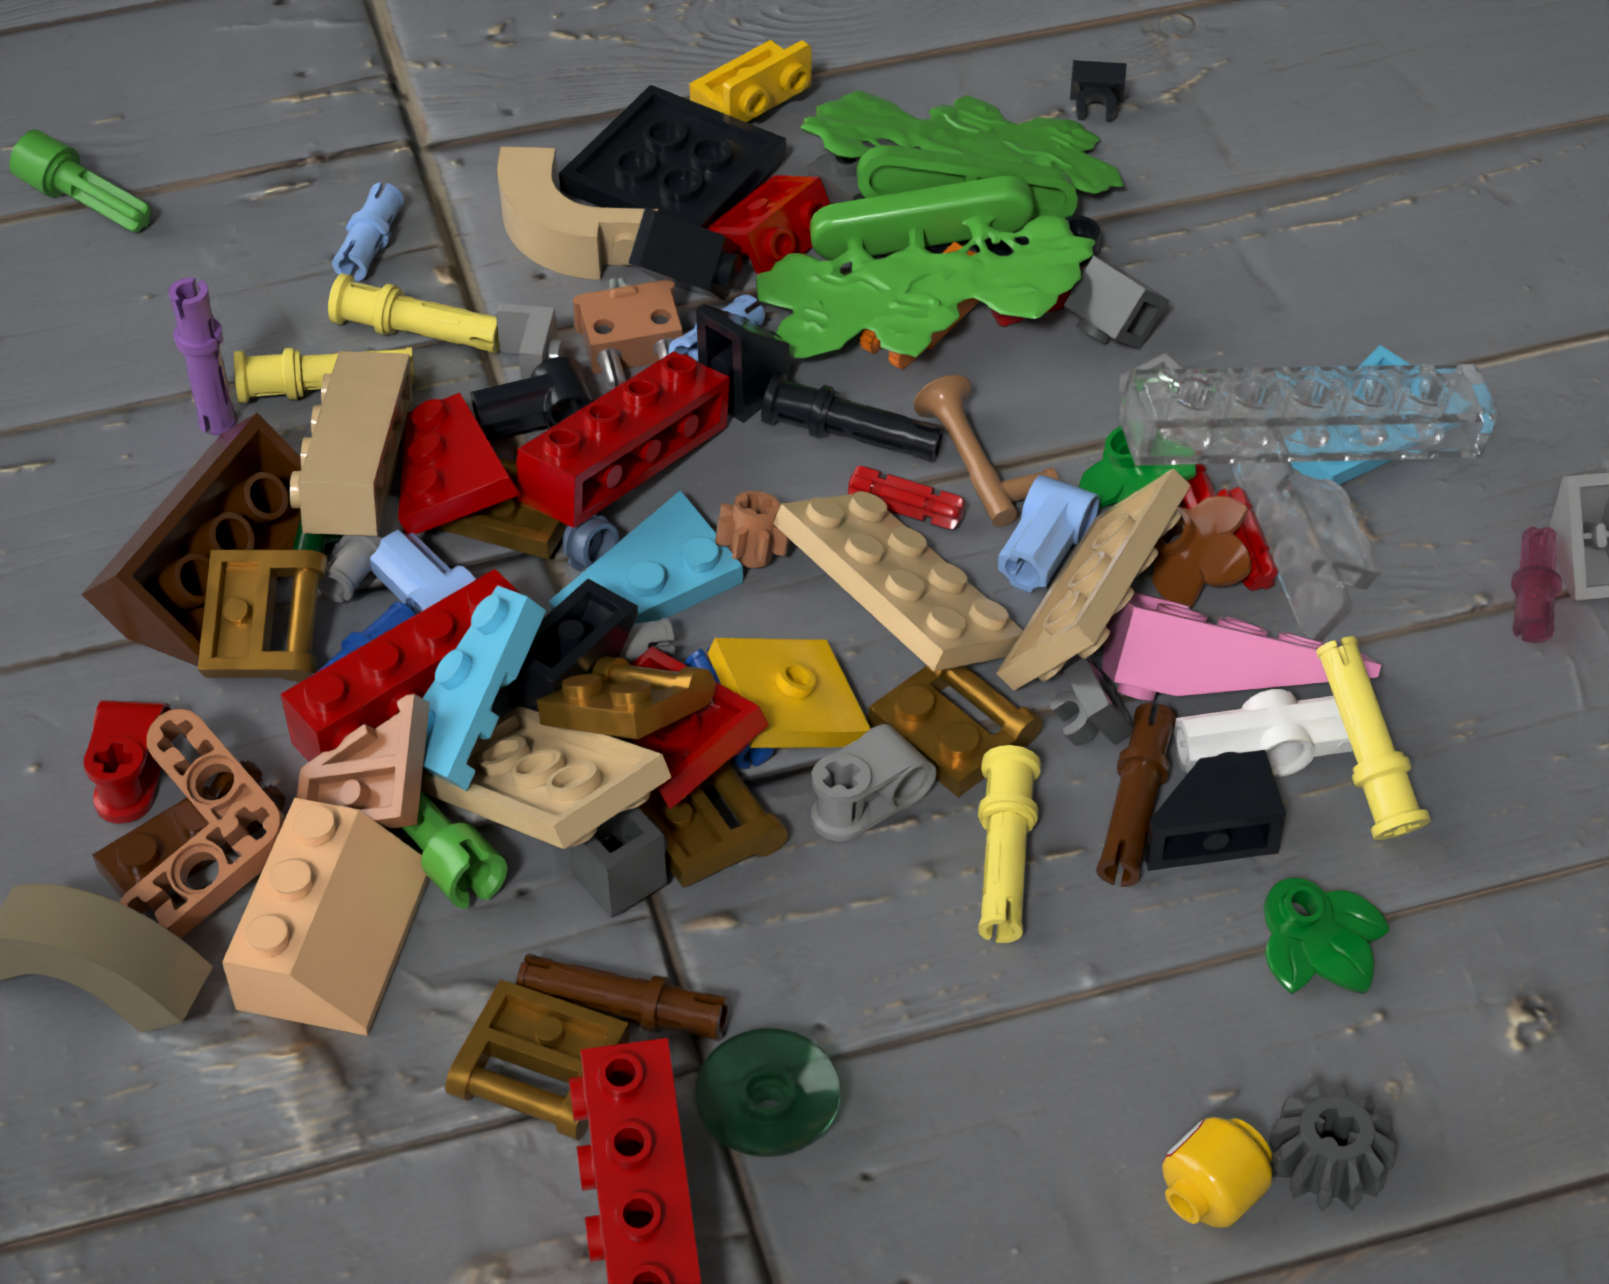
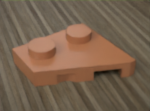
M415 694L406 695L397 701L400 712L376 729L363 724L347 735L336 749L329 752L324 751L302 766L299 774L297 798L359 809L385 829L417 825L430 703Z

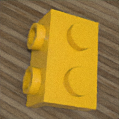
M769 40L689 83L690 100L748 122L812 86V47L804 40H801L783 49L772 40Z

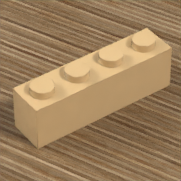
M339 351L332 374L325 373L323 375L321 386L322 405L313 406L311 416L312 438L304 437L302 440L301 471L292 472L290 504L292 508H300L303 533L377 536L405 435L407 413L411 412L413 406L410 354Z

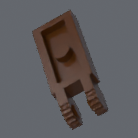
M242 760L240 762L242 767L261 786L260 782L263 780L261 778L263 775L261 770L253 761L247 760L244 762ZM230 772L218 773L210 788L207 785L203 787V798L212 801L227 795L232 789L234 774ZM271 784L269 786L264 785L262 790L279 810L283 811L282 808L286 805L284 803L286 800L284 795L276 786L273 787ZM185 798L92 854L96 868L122 898L127 891L206 827L209 822L192 802ZM255 820L246 829L251 835L261 829L263 825ZM228 842L220 847L226 854L233 851ZM215 860L199 862L190 870L187 878L212 864Z

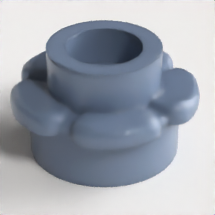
M597 514L575 528L567 526L563 535V550L569 556V565L578 571H582L585 567H590L619 542V534L615 526L610 524L606 517L602 515L597 516Z

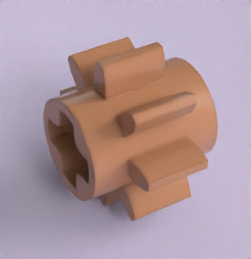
M746 491L736 496L734 506L722 503L715 543L718 546H728L729 550L733 553L732 558L738 559L742 566L747 568H760L768 565L772 561L773 553L785 556L787 554L789 538L773 524L781 506L780 502L774 496L765 492Z

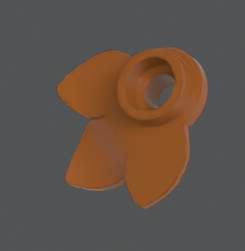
M1212 496L1204 499L1191 509L1177 508L1182 513L1180 519L1154 545L1158 550V555L1154 560L1152 581L1164 599L1190 605L1191 608L1196 602L1204 583L1212 587L1231 586L1250 574L1252 570L1250 553L1233 534L1244 521L1248 508L1233 498ZM1181 534L1178 539L1169 543L1175 535Z

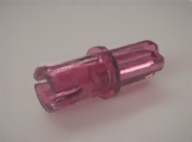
M1531 526L1522 533L1520 569L1512 575L1511 588L1516 594L1512 631L1516 637L1520 636L1523 632L1521 640L1530 643L1544 642L1553 636L1555 631V599L1561 592L1563 583L1561 576L1555 571L1557 534L1548 526L1541 529Z

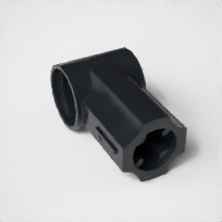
M564 356L552 357L543 361L535 367L531 378L470 392L475 418L487 439L546 425L550 429L593 402L579 364L572 358Z

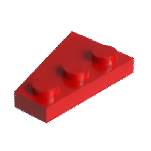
M460 392L441 400H427L413 411L407 413L398 521L407 534L414 533L417 535L520 495Z
M653 646L630 664L631 666L679 672L684 667H688ZM715 682L714 695L707 706L638 740L633 739L637 746L663 754L672 778L657 788L669 809H672L731 757L741 753L753 738L769 726V723L757 704Z

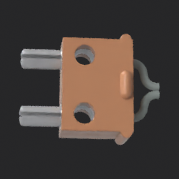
M621 277L618 280L611 279L609 281L610 287L606 290L579 294L573 298L575 331L582 333L592 373H603L606 387L609 391L615 388L612 371H614L617 386L626 381L623 369L654 364L667 356L670 343L682 336V327L675 307V283L666 279L630 285L626 282L625 278Z

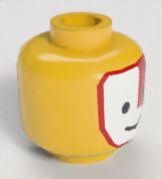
M1221 1117L1201 1120L1169 1150L1162 1161L1163 1178L1168 1186L1165 1191V1197L1170 1207L1179 1217L1191 1224H1197L1200 1221L1214 1228H1227L1234 1225L1266 1194L1272 1185V1167L1270 1165L1272 1152L1267 1142L1255 1128L1243 1120L1237 1118L1227 1120Z

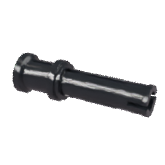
M778 371L773 374L769 381L761 411V421L769 425L774 424L776 421L808 429L809 435L815 438L826 437L829 433L844 436L891 451L912 455L931 463L936 461V457L940 452L945 429L940 424L916 420L905 415L840 398L838 391H835L833 387L823 385L820 389L788 381L787 375Z

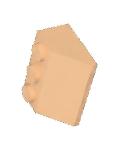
M294 798L222 961L235 1010L368 1036L430 879L422 869V855L359 809Z

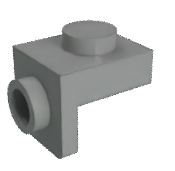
M500 303L498 305L496 320L500 350L507 354H519L521 379L531 378L535 367L543 361L552 357L564 356L563 340H558L555 307Z

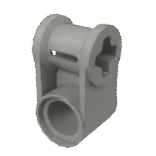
M880 724L873 727L858 740L831 755L821 758L814 765L811 772L812 788L817 794L818 799L814 801L811 808V825L817 834L828 840L844 842L856 839L868 829L900 810L913 807L922 800L935 782L936 767L891 725Z

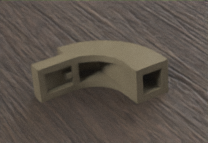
M23 884L14 886L0 907V981L25 974H38L69 982L102 1000L140 1033L182 1023L213 969V966L192 947L154 920L119 902L85 890L55 884Z

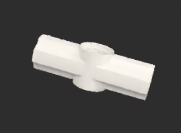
M1271 689L1260 692L1246 701L1241 709L1176 718L1174 727L1176 755L1182 773H1188L1200 758L1213 757L1225 752L1243 753L1265 750L1274 777H1282L1304 769L1314 757L1353 751L1334 696L1297 701L1291 692L1283 689Z

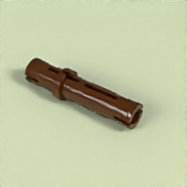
M1144 703L1136 708L1129 745L1119 755L1117 773L1121 778L1101 858L1096 868L1097 875L1111 885H1115L1120 862L1121 867L1124 868L1121 887L1132 886L1138 882L1158 788L1166 783L1168 779L1170 762L1166 754L1172 730L1175 727L1176 715L1170 708L1162 704L1158 706L1154 725L1149 722L1153 703Z
M530 953L526 954L524 962H521L516 981L517 985L601 1014L641 1023V1028L644 1031L658 1033L663 1028L720 1041L722 1039V1032L726 1030L730 1012V998L728 996L703 993L671 985V980L667 977L655 975L651 980L633 978L610 971L554 961Z

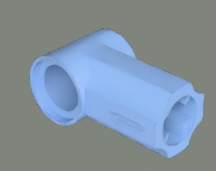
M1042 474L1034 480L1025 499L1021 521L998 556V570L1009 579L1011 586L1030 593L1038 587L1046 588L1072 544L1078 545L1094 518L1097 517L1100 496Z
M399 529L382 538L378 549L370 557L372 572L415 614L420 613L476 580L470 571L463 566L458 565L450 569L414 533L404 534Z

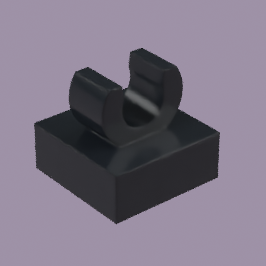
M1073 60L1070 100H1076L1075 113L1078 120H1085L1086 106L1092 101L1102 102L1105 105L1106 122L1114 120L1117 103H1123L1127 63Z

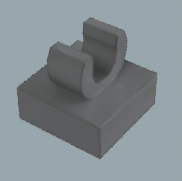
M1082 658L1063 670L1074 691H1066L1057 695L1049 706L1062 721L1069 719L1072 715L1079 712L1077 719L1062 729L1064 735L1075 746L1089 742L1096 735L1098 729L1114 745L1131 735L1133 723L1113 685L1087 658Z

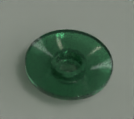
M755 1029L727 1039L717 1046L706 1058L696 1081L697 1109L708 1131L727 1147L752 1156H782L811 1145L830 1127L840 1103L839 1076L828 1054L807 1037L783 1029ZM765 1100H772L780 1104L773 1108L757 1106Z

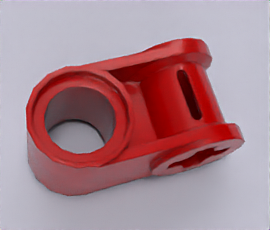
M101 700L98 703L94 716L93 731L84 755L83 766L89 780L96 785L93 793L94 808L99 817L105 821L116 824L130 823L143 817L152 807L162 767L152 757L147 748V734L151 724L158 716L171 710L168 703Z

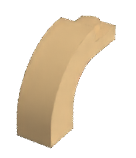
M500 147L497 174L503 224L510 240L525 256L557 273L593 280H601L603 265L632 266L628 262L644 209L601 208L576 203L559 192L555 148Z

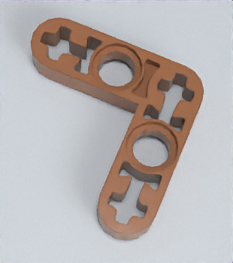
M174 709L158 716L151 724L147 734V748L152 757L209 824L127 891L118 902L141 914L151 909L159 921L158 924L182 939L263 870L286 817L198 715L191 710ZM181 733L201 755L192 764L186 760L172 743V740ZM220 772L234 774V783L227 795L212 801L203 798V787L211 776ZM255 820L263 825L267 831L258 840L250 836L246 829ZM226 842L240 856L235 862L220 848ZM204 860L218 861L219 872L211 885L199 890L188 888L187 877L190 870L196 864ZM173 888L186 903L179 908L166 894L169 889Z

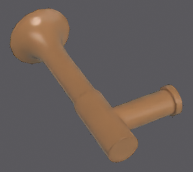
M957 374L935 379L924 386L914 400L915 412L921 417L937 418L942 422L970 474V481L992 524L995 527L1009 525L1017 517V510L1012 502L1026 499L1034 480L1041 474L1059 480L1055 469L1050 467L1042 472L1001 481L994 466L989 463L963 409V403L968 399L971 392L970 381L966 377Z

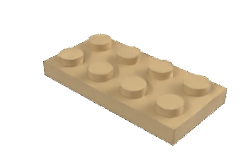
M1174 468L1094 518L996 673L1013 691L1037 677L1042 682L1049 680L1065 665L1068 659L1076 654L1081 658H1087L1106 641L1110 634L1106 624L1111 616L1118 613L1133 597L1135 591L1130 586L1136 576L1147 569L1158 555V550L1154 547L1157 540L1166 534L1181 517L1182 513L1177 508L1191 485Z
M855 492L849 495L826 498L814 497L810 500L781 503L773 524L931 670L939 671L1007 657L1023 632L1009 618V614L1003 606L987 599L967 581V576L961 569L944 561L927 545L926 539L919 532L906 527L887 510L886 503L879 497L868 492Z
M518 706L498 719L490 739L477 738L466 763L476 770L467 791L425 770L422 772L421 786L427 795L565 849L566 847L577 846L589 840L596 833L598 826L619 812L631 810L643 804L649 798L652 790L672 777L661 753L604 734L544 726L540 724L539 712Z

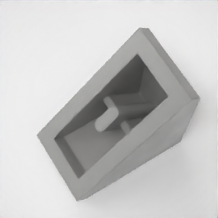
M1609 472L1563 476L1547 532V539L1570 598L1574 601L1609 598Z

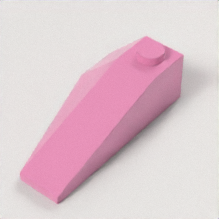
M1134 592L1130 601L1118 613L1111 616L1106 624L1110 634L1103 646L1102 670L1114 682L1118 683L1117 691L1133 698L1154 701L1156 692L1172 696H1186L1328 682L1322 662L1316 653L1319 647L1326 644L1325 642L1288 632H1279L1277 639L1267 637L1268 630L1247 623L1248 621L1230 616L1218 618L1217 625L1206 622L1208 617L1202 613L1190 610V605ZM1360 652L1369 678L1378 677L1381 664Z

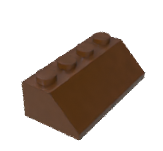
M258 413L223 432L81 595L127 639L198 666L211 550H292L301 518L300 508L291 507L290 480L293 471H301V457Z

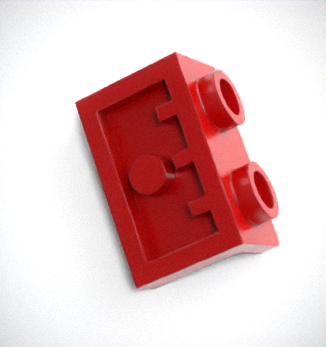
M774 175L706 229L724 235L740 245L739 255H749L754 270L758 275L762 272L771 271L774 264L787 254H804L812 247L810 220L814 213L822 207L830 205L820 177Z

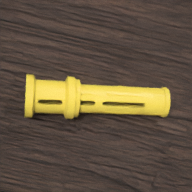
M344 273L337 276L331 288L328 300V317L331 323L343 325L346 321L365 324L373 326L376 333L382 335L394 334L397 330L407 331L425 337L475 347L491 353H497L500 349L496 316L475 313L466 309L405 296L403 290L392 284H386L383 288L358 283L355 282L353 275Z
M294 347L285 348L282 354L246 356L244 351H234V375L238 403H248L250 397L286 395L289 400H298V397H304V391L321 390L323 375L325 373L332 374L338 353L301 356L300 350H294ZM412 347L396 350L365 351L410 354L412 385H415Z
M1354 636L1341 638L1342 646L1338 648L1335 640L1319 647L1316 653L1322 662L1358 763L1353 768L1354 774L1351 777L1355 787L1363 788L1373 815L1375 825L1370 829L1373 839L1380 841L1411 833L1428 825L1431 822L1428 810L1419 808L1407 774L1412 769L1410 760L1407 756H1404L1402 751H1395L1361 657L1357 638Z
M1005 745L992 748L983 755L981 770L983 776L987 779L986 797L980 801L978 806L979 821L987 831L981 920L978 924V931L984 939L990 940L993 925L997 924L996 943H1010L1021 938L1023 934L1022 911L1027 833L1033 829L1038 820V807L1032 798L1033 782L1038 779L1041 772L1040 759L1033 751L1020 746Z

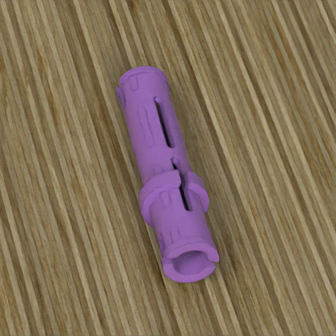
M183 278L173 283L168 290L177 323V328L175 327L173 331L176 348L185 357L188 378L197 409L199 427L206 433L209 430L210 424L211 435H221L235 426L237 422L220 351V344L223 342V332L221 324L212 314L208 285L205 281L200 280L196 287L195 278Z

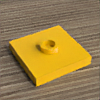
M714 638L707 655L721 685L757 704L769 723V726L749 742L750 748L845 747L861 738L871 729L827 640Z

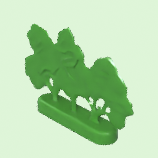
M858 90L841 96L839 100L827 101L820 106H816L817 116L803 119L804 124L801 125V129L806 133L821 138L824 142V148L832 154L849 159L861 157L857 164V182L865 198L996 176H1015L1024 180L1032 192L1034 202L1033 216L1030 220L1032 221L1045 215H1056L1061 218L1072 216L1077 207L1078 196L1076 189L1085 193L1097 194L1101 191H1107L1110 186H1124L1118 168L1083 152L1092 150L1096 143L1101 140L1096 134L1086 130L1082 124L1068 119L1036 117L1031 121L1020 124L1012 123L1004 119L997 107L969 95L955 100L954 106L942 104L930 109L929 114L931 118L917 119L904 112L891 101ZM885 139L899 146L881 145L877 140ZM863 142L871 143L875 147H866Z
M996 176L824 206L814 213L810 220V238L815 252L828 260L821 261L803 253L787 254L774 264L771 271L762 272L756 276V289L759 301L793 310V314L783 319L779 324L776 334L789 343V355L795 358H806L838 350L847 340L853 338L863 329L875 332L877 339L880 340L881 348L898 354L917 357L931 343V335L934 332L945 331L960 317L957 305L966 299L975 298L1003 315L1029 319L1040 318L1056 304L1059 295L1071 290L1074 284L1082 278L1079 263L1093 255L1092 247L1095 245V240L1074 236L1070 230L1069 221L1056 215L1040 216L1030 221L1033 216L1034 202L1029 185L1021 178L1015 176ZM1026 236L1029 239V244L1022 246L1015 242V237ZM991 239L992 244H998L1002 240L1014 252L1009 256H999L988 250L985 241ZM970 240L964 247L954 252L935 254L925 249V247ZM977 244L980 252L969 256L967 254L969 248ZM893 253L883 259H874L872 257L876 255ZM852 261V272L847 275L841 274V266Z

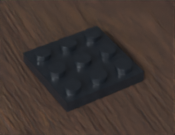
M650 85L559 172L560 191L601 208L645 209L646 207L658 209L659 212L706 229L741 202L786 156V138Z

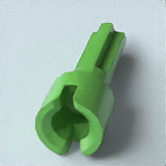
M38 129L28 131L15 144L10 156V172L37 191L53 198L66 194L133 233H138L143 227H147L150 224L151 219L149 216L152 209L148 203L80 165L79 153L69 145Z
M420 790L417 825L402 828L423 850L421 865L424 873L457 908H468L469 894L466 889L469 887L480 899L490 900L505 881L508 870L506 860L475 827L463 822L453 824Z

